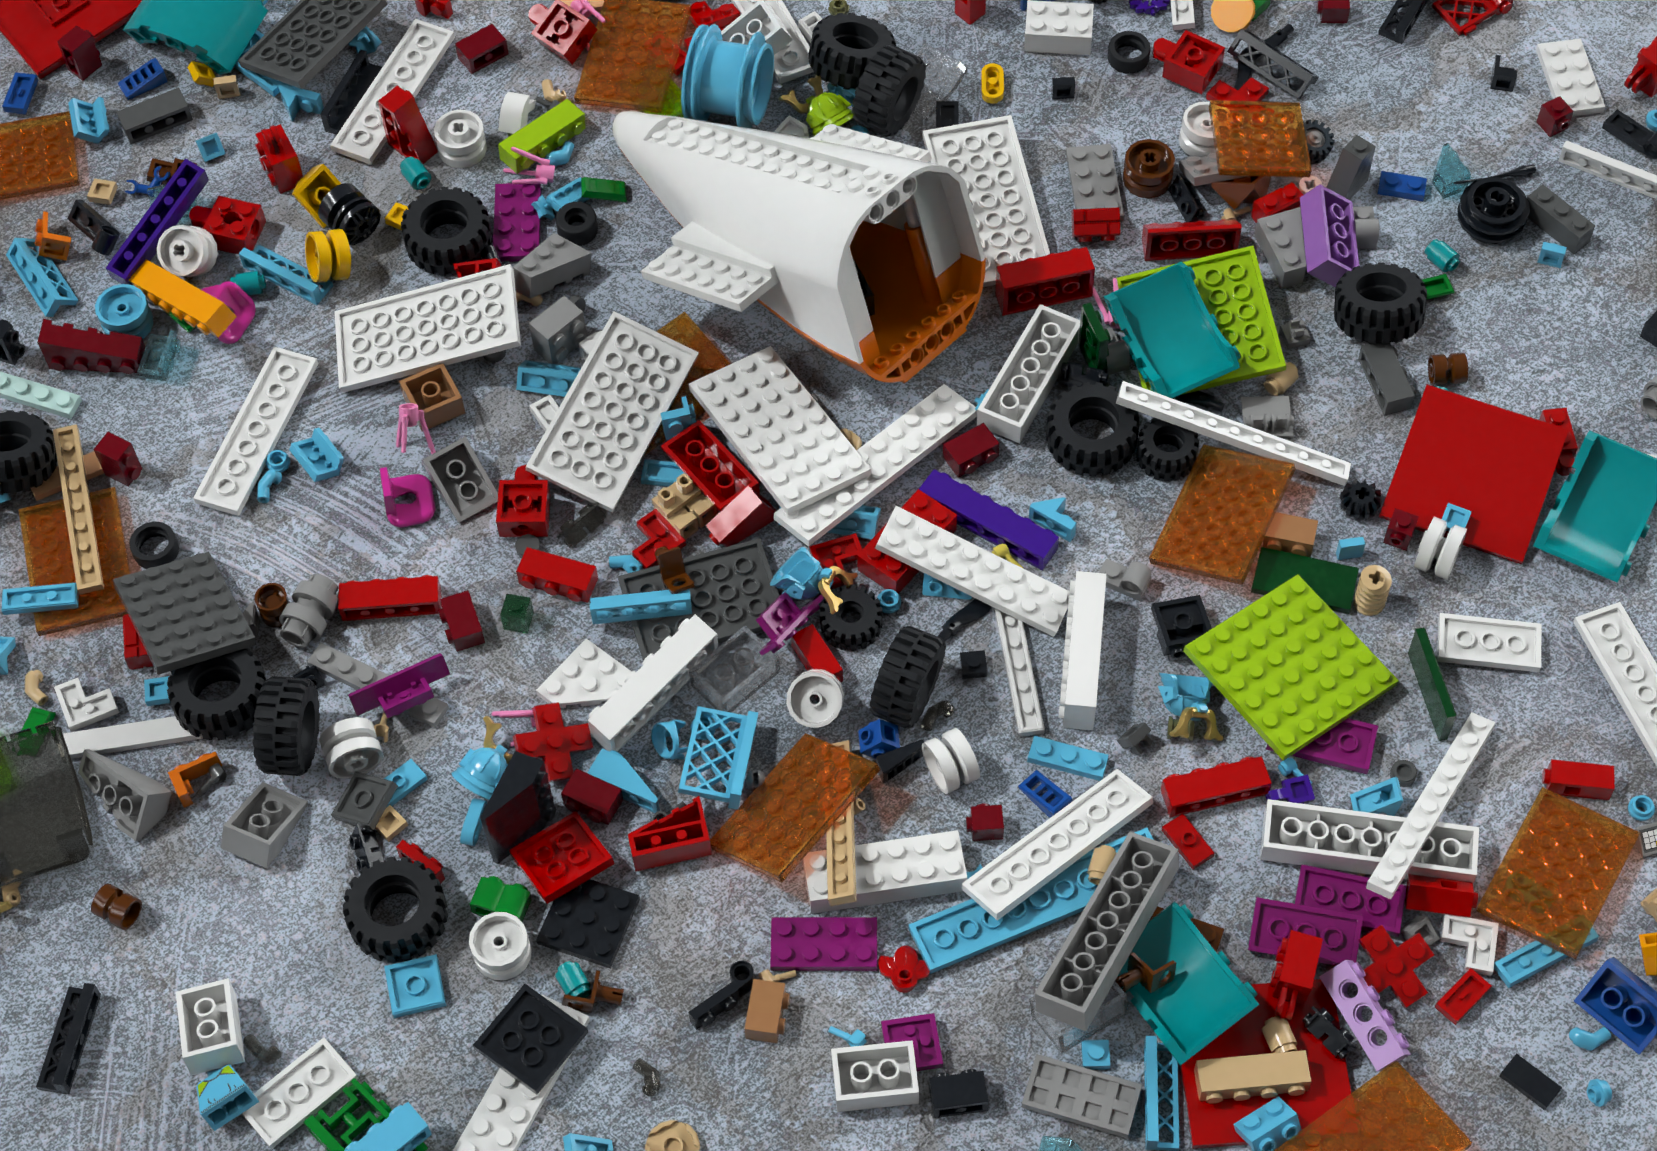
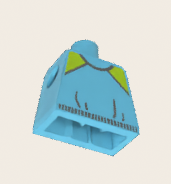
M225 1065L222 1068L208 1071V1077L196 1086L200 1114L214 1131L259 1102L258 1098L231 1065Z

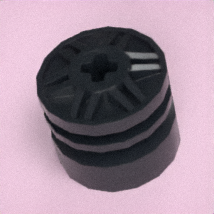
M343 183L330 190L323 198L318 211L319 218L330 229H343L349 245L361 243L370 237L376 230L381 217L380 210L351 183Z

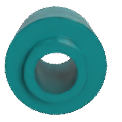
M407 157L401 162V174L413 189H424L429 185L431 174L419 159Z
M1434 239L1425 249L1424 253L1427 255V259L1444 273L1452 272L1460 263V255L1444 241Z
M259 271L236 274V277L230 278L231 282L237 284L249 296L262 294L263 289L266 288L264 274L260 275Z
M567 961L558 967L555 977L566 995L587 998L591 994V984L579 963Z

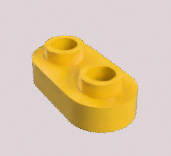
M995 63L985 65L981 71L982 99L987 103H998L1004 97V71L1000 65Z

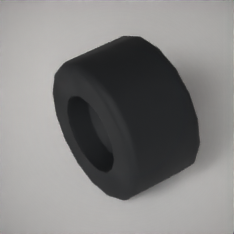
M583 202L565 204L556 214L557 233L578 246L590 243L598 233L597 215L594 209L589 204ZM574 222H583V224L579 226L570 225Z

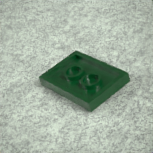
M1091 302L1083 304L1078 347L1088 367L1107 370L1108 343L1111 342L1109 331L1103 328L1101 315L1098 310H1094Z

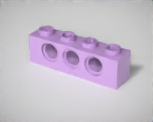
M1345 960L1319 977L1376 1071H1385L1411 1055L1407 1049L1410 1045L1401 1032L1399 1034L1396 1032L1392 1025L1395 1021L1387 1009L1383 1010L1378 1002L1380 996L1372 985H1367L1363 978L1366 974L1358 962L1354 963L1353 960ZM1351 983L1356 984L1358 987V993L1354 998H1351L1347 993V988ZM1367 1006L1371 1008L1373 1013L1372 1018L1368 1022L1364 1021L1361 1015L1362 1010ZM1380 1030H1383L1387 1035V1041L1382 1046L1376 1041V1034Z

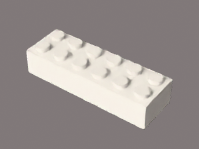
M1040 304L977 409V426L984 423L991 432L1019 444L1021 443L1061 374L1063 362H1068L1078 344L1080 320Z
M1076 571L1075 581L1070 580L1058 717L1063 718V728L1092 731L1094 728L1106 574Z
M696 614L691 619H685L679 625V631L676 634L665 638L660 645L661 648L655 654H649L643 661V666L637 672L632 671L626 677L625 684L619 690L617 688L608 695L607 702L601 707L597 706L589 714L588 724L591 737L607 751L614 750L618 752L719 651L717 633Z
M958 830L855 845L857 901L836 906H830L828 901L827 850L802 853L811 914L963 891L962 883L967 880Z

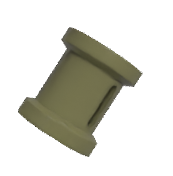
M1173 716L1168 717L1167 739H1172L1169 733L1175 729L1179 722V719H1173ZM1191 719L1188 722L1189 741H1193L1194 721Z

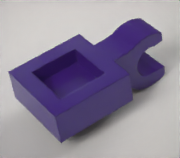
M1308 774L1285 779L1281 782L1283 788L1268 791L1269 794L1265 795L1266 800H1287V802L1300 804L1315 800Z

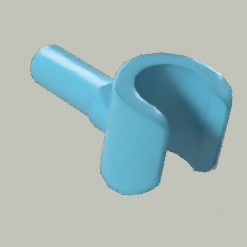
M1287 758L1278 765L1279 771L1284 776L1291 772L1296 777L1304 775L1298 769V765L1293 758Z
M830 1026L828 1031L843 1038L851 1047L863 1046L867 1042L865 1034L858 1029L852 1035L833 1026Z

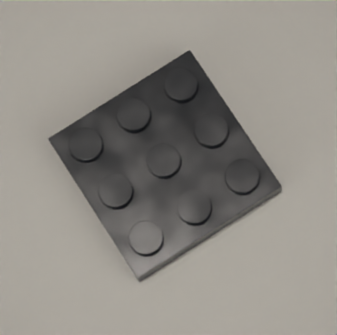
M589 879L553 900L536 942L538 945L611 969L640 897L637 894Z
M524 984L477 1039L473 1047L477 1052L537 1095L588 1034V1028L527 984Z

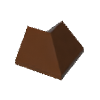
M1272 172L1213 182L1211 187L1235 210L1243 203L1253 204L1255 200L1267 195Z

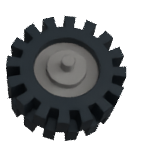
M1310 119L1298 125L1290 138V147H1294L1292 149L1293 154L1298 153L1297 159L1302 157L1304 158L1302 161L1304 163L1310 160V164H1314L1315 161L1318 164L1327 157L1333 148L1335 140L1333 139L1334 134H1329L1331 129L1329 127L1324 128L1325 123L1321 122L1319 125L1318 120H1314L1311 123Z

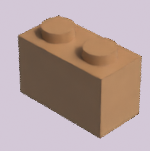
M1269 511L1262 547L1311 557L1318 520Z
M753 979L744 1029L746 1039L778 1043L779 1034L784 1035L786 1018H782L783 1009L788 1010L790 993H786L785 983Z

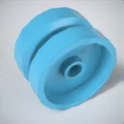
M114 285L104 290L96 301L95 312L104 334L109 335L112 331L139 336L144 339L151 332L154 324L153 314L148 306L145 295L141 289L134 285Z

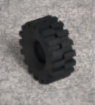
M846 585L840 586L841 591L839 592L836 588L833 589L831 592L838 598H841L843 603L839 605L838 611L835 614L830 613V607L825 598L824 603H821L820 625L824 638L827 641L831 639V645L835 648L840 644V649L845 651L846 647H851V651H857V646H861V649L867 648V642L872 645L875 642V636L879 637L882 628V607H880L879 599H875V594L872 591L867 594V588L863 586L860 590H857V585H851V589H846ZM846 611H856L860 613L861 618L856 622L849 623L843 621L841 616Z

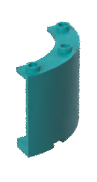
M142 0L123 31L139 44H157L161 40L165 41L168 47L181 52L187 49L197 55V60L213 69L219 75L231 72L269 10L263 6L260 0Z
M1183 262L1174 264L1104 296L1114 323L1118 324L1121 331H1124L1126 335L1122 337V340L1126 342L1129 354L1145 383L1149 381L1151 391L1169 398H1174L1240 368L1238 362L1240 354L1236 346H1232L1219 331L1216 317L1214 314H1209L1193 281L1196 279L1192 267H1188Z
M1589 430L1572 465V468L1576 470L1574 474L1570 473L1567 480H1565L1556 498L1554 507L1545 519L1533 546L1618 583L1621 575L1626 577L1632 563L1629 562V559L1639 538L1645 539L1651 526L1646 523L1657 502V458Z
M1174 901L1147 923L1132 950L1153 971L1174 960L1177 963L1174 980L1152 993L1147 991L1140 983L1127 990V992L1130 991L1134 996L1130 1000L1181 1066L1257 1007L1259 1003L1254 998L1258 994L1248 981L1243 984L1228 967L1231 962L1222 951L1217 953L1193 924L1191 919L1194 915L1187 906L1183 904L1180 907ZM1128 959L1126 960L1118 976L1128 972ZM1168 971L1162 974L1159 981L1166 977Z

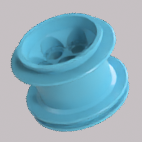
M702 24L696 29L687 51L682 77L681 106L684 118L707 121L710 114L715 113L736 117L738 127L751 129L752 125L760 124L769 103L774 74L773 48L771 44L766 43L762 32H756L751 37L748 45L723 41L721 30L716 24L711 26Z

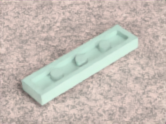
M0 371V398L72 419L82 402L80 395Z

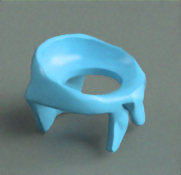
M366 26L352 39L349 46L355 47L357 54L360 49L369 54L375 52L382 41Z
M676 719L670 722H658L653 726L651 730L652 743L656 752L661 757L671 760L685 759L682 753L687 752L688 747L679 748L678 737L680 729L686 725L685 722ZM670 736L673 741L671 751L668 750L666 744V737Z

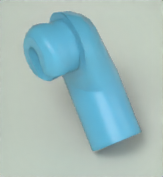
M632 555L609 556L610 569L623 568L627 573L643 570L642 564Z

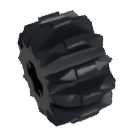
M1355 478L1352 484L1347 483L1344 486V490L1340 494L1341 509L1346 510V516L1353 514L1355 515V520L1359 519L1360 516L1367 520L1370 515L1375 516L1382 500L1380 498L1381 490L1375 489V483L1368 485L1366 479L1360 483Z

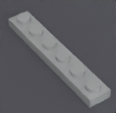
M324 643L318 645L307 661L309 667L314 665L319 672L356 690L389 676ZM434 697L427 700L424 704L405 710L403 713L436 728L449 707L447 703Z

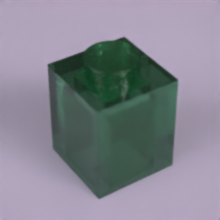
M506 594L500 614L503 629L528 634L534 614L531 598Z

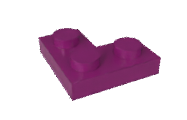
M934 1013L881 1021L884 1043L913 1040L916 1071L943 1068Z

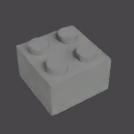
M565 296L561 297L529 322L534 351L551 364L563 361L570 352L579 347L581 341L587 338L583 311Z

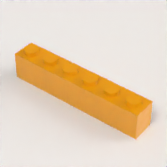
M147 259L129 278V281L135 287L141 289L146 299L156 306L158 304L167 313L171 311L179 320L184 319L193 328L197 326L205 335L211 333L219 338L237 317L224 302Z

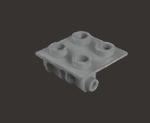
M1289 396L1241 397L1244 425L1280 438L1293 437L1292 425H1294V416H1291Z

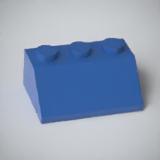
M1615 957L1607 959L1575 998L1574 1002L1640 1055L1657 1037V991Z

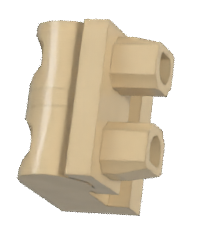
M684 473L677 477L676 482L667 488H662L658 491V495L651 499L654 509L656 508L685 540L699 530L698 526L700 528L704 527L717 515V507L701 493V490ZM708 512V515L702 518V516ZM688 526H690L687 531L683 532V530H684L685 528H687Z

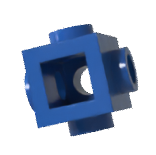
M878 719L858 730L860 753L874 760L881 754L900 748L898 725Z

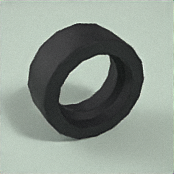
M1123 31L1111 38L1108 46V62L1111 67L1118 72L1134 74L1142 71L1147 66L1150 58V43L1145 36L1135 31ZM1125 46H1131L1140 50L1142 54L1135 58H1125L1120 56L1116 50Z
M153 521L141 525L133 532L129 541L130 551L135 561L145 569L170 563L178 556L179 543L171 527L163 522ZM156 536L168 539V546L159 554L144 555L141 553V546L146 540Z

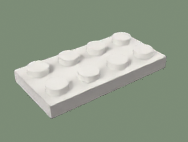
M1581 38L1537 44L1536 52L1553 99L1561 96L1574 111L1572 117L1604 113L1605 104Z
M1440 613L1438 617L1437 662L1540 672L1542 624Z
M323 1037L257 1090L254 1095L258 1098L259 1102L243 1112L242 1115L272 1150L304 1124L308 1117L315 1115L342 1093L346 1086L352 1085L350 1081L353 1078L358 1080V1077Z

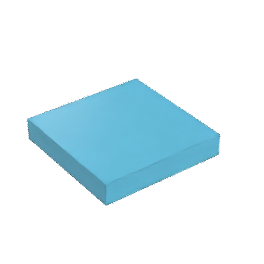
M437 954L384 966L394 1018L447 1006Z

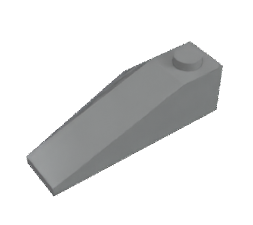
M84 749L78 773L94 794L98 793L104 801L103 807L106 812H112L117 819L115 824L119 830L134 841H140L166 815L172 791L144 774L90 749Z

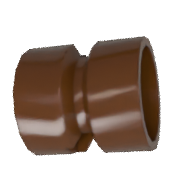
M1451 353L1448 357L1444 354L1430 355L1428 359L1430 384L1432 386L1446 385L1448 381L1452 385L1466 384L1468 380L1466 354Z
M264 584L256 591L254 598L262 621L272 628L281 627L283 625L279 617L286 605L290 603L287 593L280 584Z
M109 883L99 889L91 904L92 914L104 920L109 918L111 924L122 930L129 929L135 923L142 909V901L128 893L124 894L123 890Z

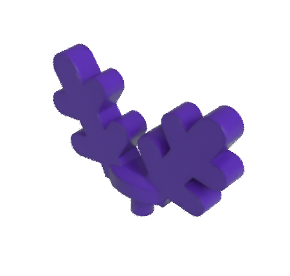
M1129 0L1131 9L1136 8V13L1144 12L1145 14L1155 16V13L1159 12V10H1167L1170 0H1152L1151 6H1149V1H1144L1143 3L1142 0Z

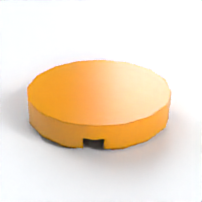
M1213 0L1211 6V17L1214 24L1219 29L1229 33H1237L1241 29H1246L1255 15L1253 0Z

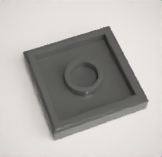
M355 771L331 816L335 820L353 825L359 824L360 827L374 830L398 785L390 780Z

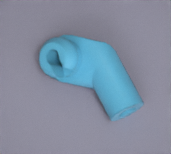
M565 141L561 150L550 152V154L545 156V159L550 160V164L555 166L567 164L575 146L572 142Z
M271 469L260 479L257 490L258 502H269L270 486L272 483L279 484L282 481L281 472Z
M1578 1027L1571 1029L1569 1032V1038L1573 1041V1044L1589 1051L1596 1049L1612 1038L1611 1033L1605 1027L1594 1033L1581 1030Z

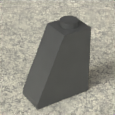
M1356 135L1343 148L1326 188L1350 200L1368 181L1376 146Z

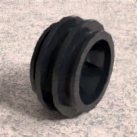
M1488 177L1474 181L1465 188L1457 208L1458 221L1463 230L1475 240L1488 244H1499L1513 240L1522 233L1530 213L1529 201L1525 193L1512 181L1499 177Z

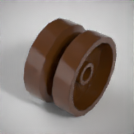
M1145 139L1132 144L1126 151L1124 160L1123 182L1127 190L1138 197L1148 199L1165 194L1172 184L1175 163L1173 151L1167 144L1159 140Z

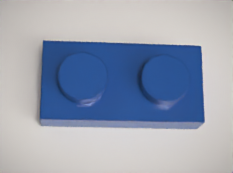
M15 72L2 105L4 112L26 115L39 81L37 75Z
M1381 171L1377 194L1423 202L1427 178Z

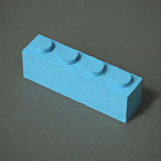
M407 1102L403 1106L395 1107L387 1119L382 1123H376L371 1126L363 1138L359 1141L351 1142L344 1151H412L430 1137L432 1133L427 1123L411 1104Z

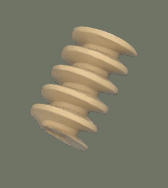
M1369 565L1361 572L1353 603L1356 610L1363 615H1377L1385 607L1392 578L1390 573L1382 566Z

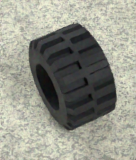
M1155 417L1152 418L1151 423L1146 422L1143 429L1141 428L1139 432L1136 458L1140 468L1146 469L1145 474L1148 476L1154 475L1156 480L1164 478V481H1169L1170 478H1173L1176 481L1180 479V476H1187L1188 472L1192 471L1196 464L1199 448L1198 433ZM1169 444L1175 446L1178 450L1175 452H1165L1157 448V446Z

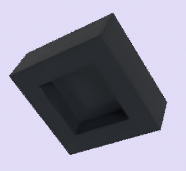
M1075 77L1052 78V100L1074 98Z
M985 650L960 652L962 679L987 677Z

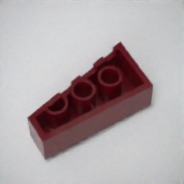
M43 319L37 343L49 369L57 371L77 370L79 372L99 371L102 373L121 372L125 374L142 373L147 353L142 337L112 331L107 335L96 328L88 327V330L85 331L74 329V324L64 323L63 326L52 325V320Z

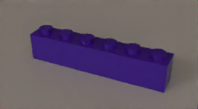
M185 158L106 266V270L112 279L121 284L133 285L129 278L146 259L152 260L157 253V245L161 235L170 227L178 224L209 181L204 169Z
M934 469L919 488V490L957 514L958 525L996 546L1006 544L1012 555L1042 571L1058 550L1059 537L1053 531L1043 529L1031 519L1021 517L1014 513L1011 508L997 504L989 496L975 492L967 484H961L953 480L951 476L944 472L941 473Z

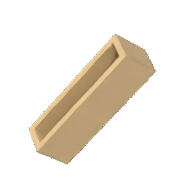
M1306 1050L1196 1060L1194 1068L1199 1101H1207V1103H1219L1223 1099L1234 1098L1236 1101H1244L1249 1099L1250 1096L1273 1098L1282 1093L1297 1096L1308 1091L1311 1084Z

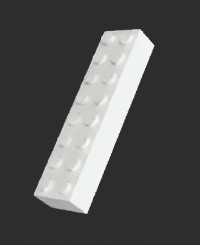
M1267 799L1263 819L1260 860L1295 865L1303 864L1318 868L1372 875L1406 820V817ZM1437 822L1404 879L1408 878V874L1474 883L1477 876L1479 827Z

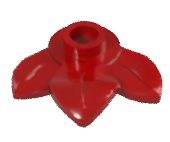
M908 945L898 948L894 957L880 956L878 959V967L881 974L891 979L895 989L902 993L912 991L917 985L918 980L927 978L930 974L924 960H918L916 950Z

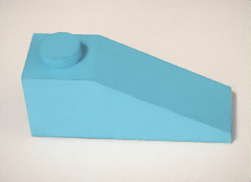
M602 748L588 774L620 788L624 800L653 813L660 811L658 798L627 760L617 751H607Z

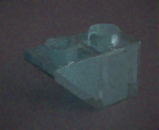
M1448 143L1443 145L1432 179V184L1443 199L1463 192L1469 185V183L1455 185L1456 181L1471 178L1470 170L1463 165L1458 153Z

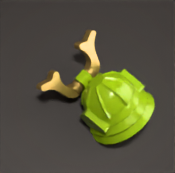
M817 75L815 78L808 80V83L815 90V96L807 98L805 104L798 102L794 90H790L787 95L779 97V101L789 103L798 113L805 114L808 112L806 121L810 128H813L814 136L829 124L841 126L853 118L852 110L847 108L851 106V103L841 95L823 92L822 79Z

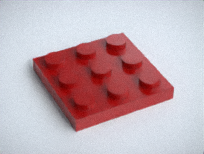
M576 811L509 850L511 857L546 904L615 864L612 856Z

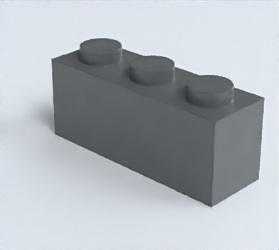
M180 88L116 112L130 145L193 120L189 106Z
M1544 184L1527 196L1530 212L1528 219L1562 246L1567 247L1566 249L1572 254H1576L1590 242L1595 225Z
M1382 343L1361 345L1358 360L1384 416L1411 409L1416 398V392L1413 385H1410L1407 380L1405 367L1401 366L1398 361L1396 348L1392 347L1390 343L1388 345H1382Z

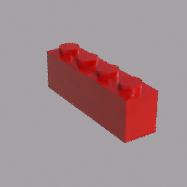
M431 575L415 578L398 577L388 580L373 579L361 582L352 580L346 583H339L338 610L342 621L439 614L438 610L441 609V585L438 576Z
M1249 756L1235 763L1223 762L1209 769L1197 768L1187 774L1169 775L1162 780L1161 793L1171 818L1181 814L1265 796L1269 794L1268 791H1270L1272 783L1262 756L1256 758Z

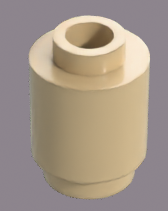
M1285 362V371L1266 376V381L1263 384L1271 395L1278 396L1283 394L1299 378L1298 369L1293 363Z
M1101 845L1094 849L1087 871L1089 882L1095 885L1100 883L1117 854L1113 847Z
M1275 1016L1265 1021L1262 1032L1271 1053L1297 1051V1041L1287 1019H1280V1017Z

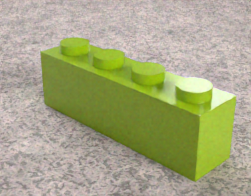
M564 100L498 144L500 160L516 174L524 169H528L536 161L512 151L511 147H516L544 158L551 151L562 146L565 141L579 135L586 129L585 113L570 100Z

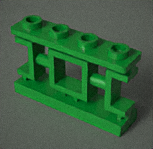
M355 1078L350 1081L352 1085L346 1086L342 1090L350 1101L331 1118L321 1109L317 1112L318 1115L316 1117L311 1115L304 1121L307 1130L327 1151H344L345 1148L322 1126L324 1123L332 1131L343 1121L350 1127L340 1136L347 1147L371 1123L373 1125L382 1123L389 1117L392 1111L391 1108L382 1099L378 1102L372 1096L374 1091L365 1081L361 1084ZM357 1094L379 1115L378 1118L370 1110L359 1120L352 1114L361 1106L359 1099L356 1097ZM422 1142L412 1151H426L428 1147Z

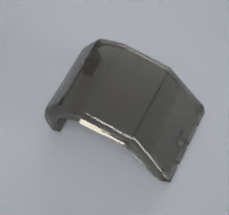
M54 721L35 726L37 730L35 734H33L31 728L10 734L11 741H7L5 736L0 737V888L88 862L94 856L93 836L82 789L61 727H56Z

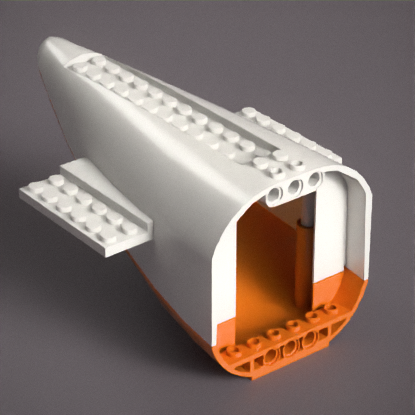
M623 111L617 114L613 122V136L619 149L668 212L683 227V229L671 237L673 246L641 270L643 279L742 312L757 300L806 341L847 366L875 380L887 383H906L967 331L966 326L976 310L982 293L986 260L966 182L953 169L928 163L932 159L930 151L834 124L825 126L817 135L808 139L676 116L648 114L637 111ZM853 259L874 294L875 315L869 316Z

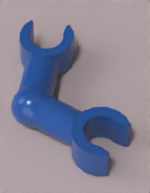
M161 166L156 167L154 170L155 177L150 185L139 184L134 179L126 180V182L133 183L135 189L133 191L126 190L125 192L128 194L143 193L154 196L162 181L169 178L170 172H167L162 178L159 176Z

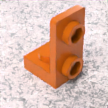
M43 211L42 219H37L35 232H37L35 246H39L38 256L67 261L71 237L48 233V212Z
M216 752L203 754L197 760L188 764L178 765L174 770L168 772L184 808L193 804L190 795L194 791L189 781L209 773V768L216 763H219L222 767Z

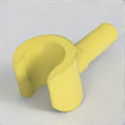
M999 544L993 548V554L1023 568L1010 555L1006 544Z

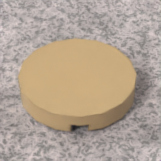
M668 1120L659 1123L651 1130L645 1144V1151H700V1142L697 1133L690 1125L678 1122L677 1120Z

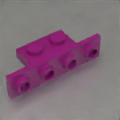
M786 592L781 594L756 619V622L771 639L759 651L761 656L769 651L775 653L785 645L783 640L787 641L797 633L795 628H800L809 620L806 616H811L820 609L818 604L824 599L823 595L820 594L799 609Z
M439 653L358 689L348 696L357 716L381 706L387 718H390L434 698L429 684L450 675L443 655Z

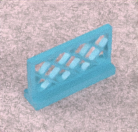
M700 706L697 707L678 793L692 796L700 795L702 798L729 803L728 808L739 809L757 725L758 712L748 711L746 716ZM701 716L711 717L715 723L705 727L700 718ZM730 721L741 723L740 728L730 732L725 724ZM720 727L725 736L716 740L710 732ZM705 735L711 743L701 748L695 740ZM730 740L736 748L726 753L720 744ZM716 748L721 756L711 760L705 752ZM700 755L706 764L696 768L691 760ZM726 761L731 769L721 773L716 765ZM711 768L716 777L706 781L701 773ZM694 776L701 783L697 787L685 785L686 780ZM721 781L727 788L726 793L714 791L711 786Z

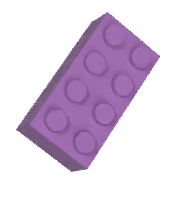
M1320 184L1300 197L1306 269L1308 274L1336 287L1338 280L1347 271H1352L1354 267L1359 266L1352 201Z

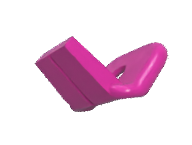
M227 281L220 285L202 288V291L224 302L237 316L218 338L225 344L236 343L254 319L256 312L254 301L233 282Z
M387 467L380 468L386 515L392 525L401 528L422 524L434 516L436 507L433 488L426 476L412 474L390 478ZM407 493L416 495V500L411 504H395V498Z

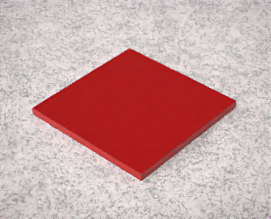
M0 0V32L41 80L65 64L57 41L76 25L84 31L88 30L95 38L94 43H97L127 23L142 0Z
M1426 384L1379 517L1390 521L1396 508L1419 516L1415 529L1425 532L1428 530L1433 517L1442 519L1447 504L1450 503L1472 511L1466 525L1467 533L1462 545L1522 564L1569 429ZM1445 531L1443 537L1447 538L1449 531Z
M1321 979L1313 981L1312 990L1304 1005L1296 1003L1292 1019H1287L1297 1041V1051L1306 1050L1311 1084L1309 1090L1305 1091L1304 1094L1291 1096L1289 1093H1282L1273 1098L1250 1096L1249 1099L1244 1101H1236L1234 1098L1223 1099L1219 1103H1207V1101H1199L1194 1073L1196 1060L1271 1053L1262 1032L1265 1021L1275 1017L1278 1001L1277 997L1272 996L1274 987L1269 986L1270 983L1251 984L1258 994L1254 998L1259 1005L1181 1065L1192 1149L1249 1145L1235 1132L1233 1124L1278 1096L1297 1113L1302 1134L1291 1141L1354 1137L1358 1135L1346 1059L1335 1058L1322 1044L1329 1037L1326 1033L1318 1040L1304 1027L1305 1023L1302 1021L1307 1014L1310 1013L1313 1016L1316 1013L1312 1009L1313 1006L1319 1010L1324 1007L1335 1018L1332 1023L1340 1030L1336 1004ZM1285 1000L1280 1019H1285L1288 1000Z

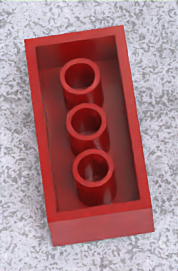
M1074 248L1070 251L1051 253L1047 256L1028 258L1023 261L996 266L995 295L1002 316L1037 309L1040 304L1047 307L1092 297L1095 267L1088 248Z
M919 489L901 507L952 534L957 530V514ZM884 526L857 555L858 571L884 589H892L899 594L919 570L875 549L885 528Z

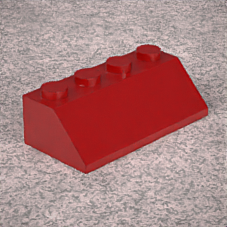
M1223 219L1219 221L1152 223L1143 225L1142 244L1144 260L1202 258L1236 250L1239 246L1241 224L1237 220Z
M700 420L661 445V449L693 481L719 511H722L747 486H750L760 494L759 482Z

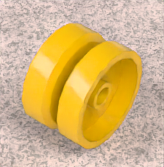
M343 229L328 230L326 235L322 231L308 232L305 239V257L312 281L315 283L327 282L330 276L336 281L347 280L351 273V252L346 233Z

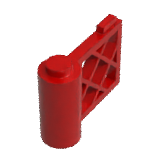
M1437 0L1432 4V8L1459 36L1461 34L1466 36L1476 30V25L1492 15L1508 13L1512 8L1513 0ZM1446 3L1455 4L1454 11L1444 10L1441 6ZM1458 5L1471 6L1470 13L1457 11ZM1473 7H1483L1486 11L1482 14L1473 13ZM1455 18H1469V20L1460 27L1456 23Z

